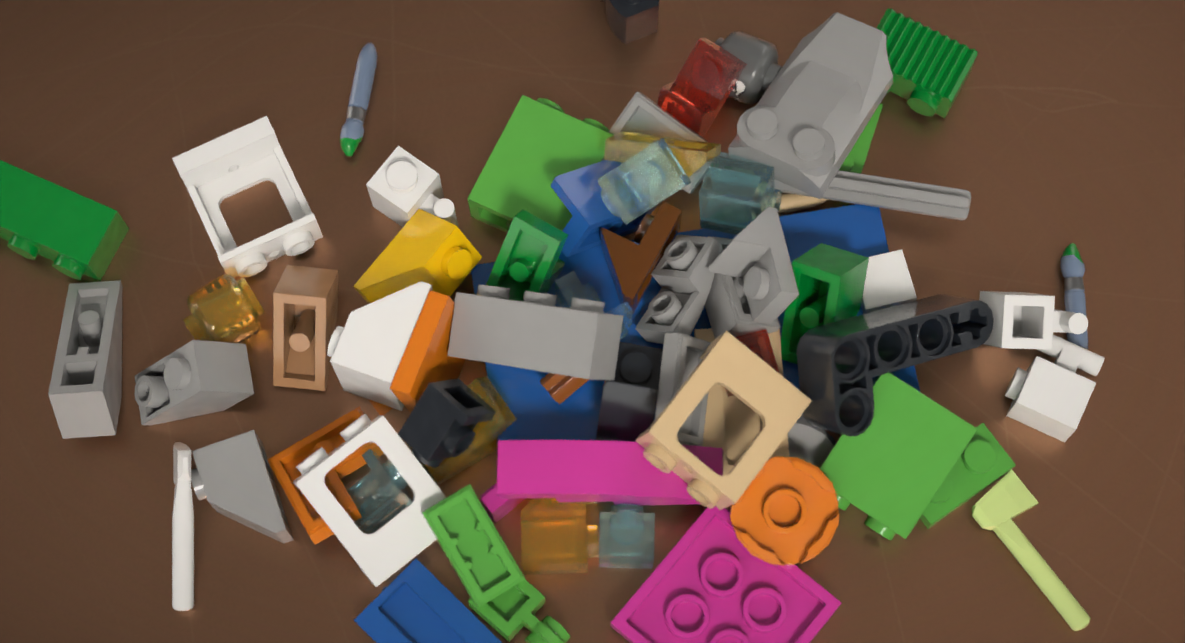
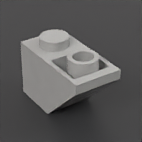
M192 340L135 375L136 385L134 394L135 400L139 405L141 424L148 426L221 412L254 394L246 344Z

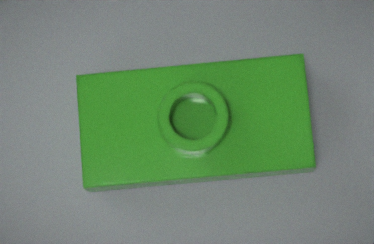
M470 484L421 512L477 608L525 580L524 575Z

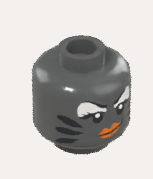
M741 31L730 33L725 39L721 37L716 40L709 53L705 73L711 76V85L717 93L752 105L760 101L783 66L778 64V50L773 43Z

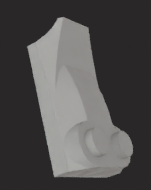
M836 12L818 28L803 37L758 104L746 110L740 116L737 123V135L728 147L729 159L821 199L893 84V74L887 54L886 34L882 30Z

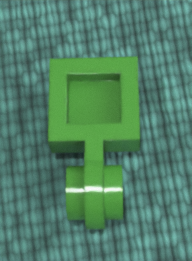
M526 579L479 608L475 606L471 598L468 601L469 607L508 642L523 627L527 628L530 632L524 639L526 643H566L571 638L565 628L549 615H546L542 621H539L534 616L546 603V599Z

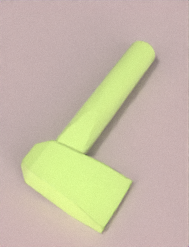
M1010 470L972 507V517L981 528L993 530L1071 629L1074 631L1082 630L1089 624L1090 616L1012 520L1039 502L1014 471Z

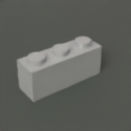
M478 284L477 294L456 292L447 356L585 379L614 381L623 316L603 313L605 302L572 298L571 308L555 306L557 295L525 291L523 301L509 299V288Z

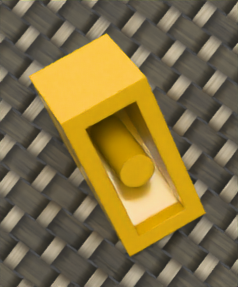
M418 209L353 287L368 304L421 281L431 284L434 292L451 296L481 260L482 256L456 225L422 209Z

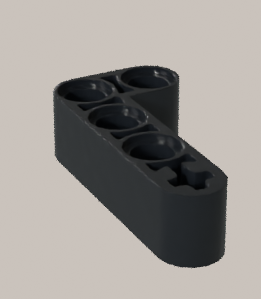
M938 294L824 324L806 331L797 347L800 391L812 400L803 412L805 420L817 428L846 436H859L868 429L874 417L875 405L872 377L983 345L990 337L993 329L994 319L992 310L988 304L981 300Z

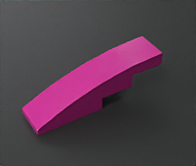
M498 440L497 495L500 499L555 498L558 502L613 501L615 506L700 504L687 492L688 483L673 471L665 473L653 466L643 455L646 449L637 442ZM682 445L712 471L723 476L722 448Z

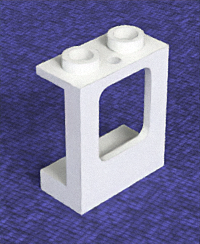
M267 116L172 158L229 279L237 276L242 278L253 276L264 270L267 262L285 254L295 256L304 253L314 245L316 240L323 237L315 215L312 213ZM263 181H272L277 186L293 222L237 247L220 211L221 202Z
M364 414L340 432L345 442L327 454L323 447H321L298 464L296 468L302 475L295 479L293 483L300 489L353 557L369 581L377 587L436 541L421 512L443 500L446 496L383 415H379L371 421ZM367 442H373L380 447L414 493V498L410 505L371 534H365L360 531L324 483V478L328 471Z

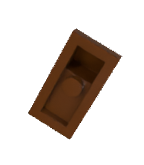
M664 201L655 216L647 213L636 232L634 242L605 228L600 229L602 251L623 311L630 315L634 314L653 279L651 274L664 256L665 249L673 242L680 230L682 210Z

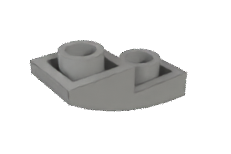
M677 235L673 242L665 249L664 256L651 274L662 288L657 296L652 299L647 311L635 328L645 341L664 344L665 333H682L690 336L702 313L715 273L708 271V267L719 256L720 244L716 238Z

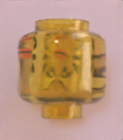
M223 274L188 295L187 306L191 315L184 318L183 321L195 340L241 343L260 330L261 321L259 316L266 312L244 277L237 281L233 276Z

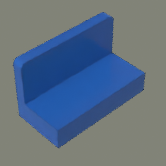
M625 154L558 175L551 183L552 189L573 215L562 230L568 234L562 249L566 257L601 245V228H605L621 237L637 232L646 214H651L661 201L644 176Z

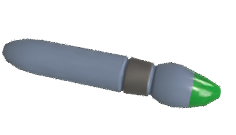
M367 43L360 51L347 108L346 122L340 131L341 149L346 156L354 154L364 135L363 124L367 114L377 65V51L372 43Z
M1071 243L1064 249L1060 262L1061 273L1065 279V311L1082 313L1087 317L1085 288L1082 278L1085 273V265L1076 244ZM1087 330L1082 334L1066 333L1067 341L1088 350Z

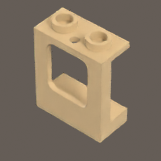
M725 331L709 344L699 357L701 362L650 428L641 433L635 440L646 449L643 455L653 466L665 473L673 471L689 484L686 490L696 501L705 507L714 508L716 506L720 510L735 504L812 401L728 331ZM715 384L727 388L754 410L763 421L761 431L731 471L725 476H720L684 448L677 439V432Z

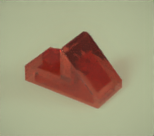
M706 37L699 38L675 81L662 86L657 104L704 138L747 64Z

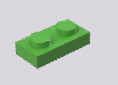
M984 423L976 427V433L921 515L920 519L927 529L948 516L1016 466Z

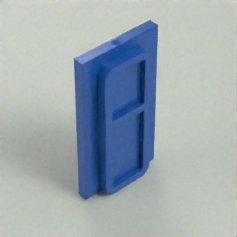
M416 558L388 586L384 587L382 592L354 619L376 643H502Z

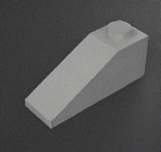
M121 280L69 284L48 393L62 439L116 435L122 398L123 287Z

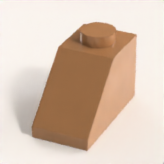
M294 265L286 266L273 292V386L319 391L326 390L331 357L327 355V350L338 319L339 270Z

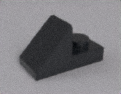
M625 342L619 343L614 381L605 380L596 435L597 441L636 442L635 440L638 436L648 430L653 424L656 415L663 349Z

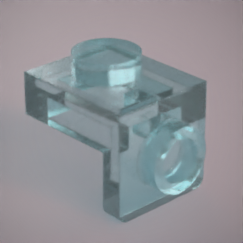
M370 448L362 457L370 467L371 472L347 490L362 518L354 523L365 534H371L378 530L413 501L405 489L408 485L390 460L388 459L384 462Z

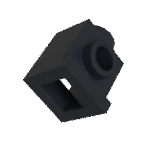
M459 378L432 382L425 389L398 435L412 447L413 455L420 462L430 467H439L444 458L457 457L465 452L475 438L473 429L477 423L492 420L496 411Z

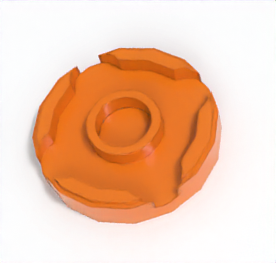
M774 456L768 459L739 500L730 506V521L737 539L753 556L772 565H794L815 558L830 544L839 525V502L832 482L817 466L798 457Z

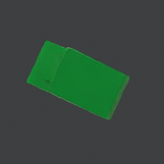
M522 209L512 220L486 285L509 288V299L523 301L525 291L547 294L564 267L565 262L559 259L568 234Z

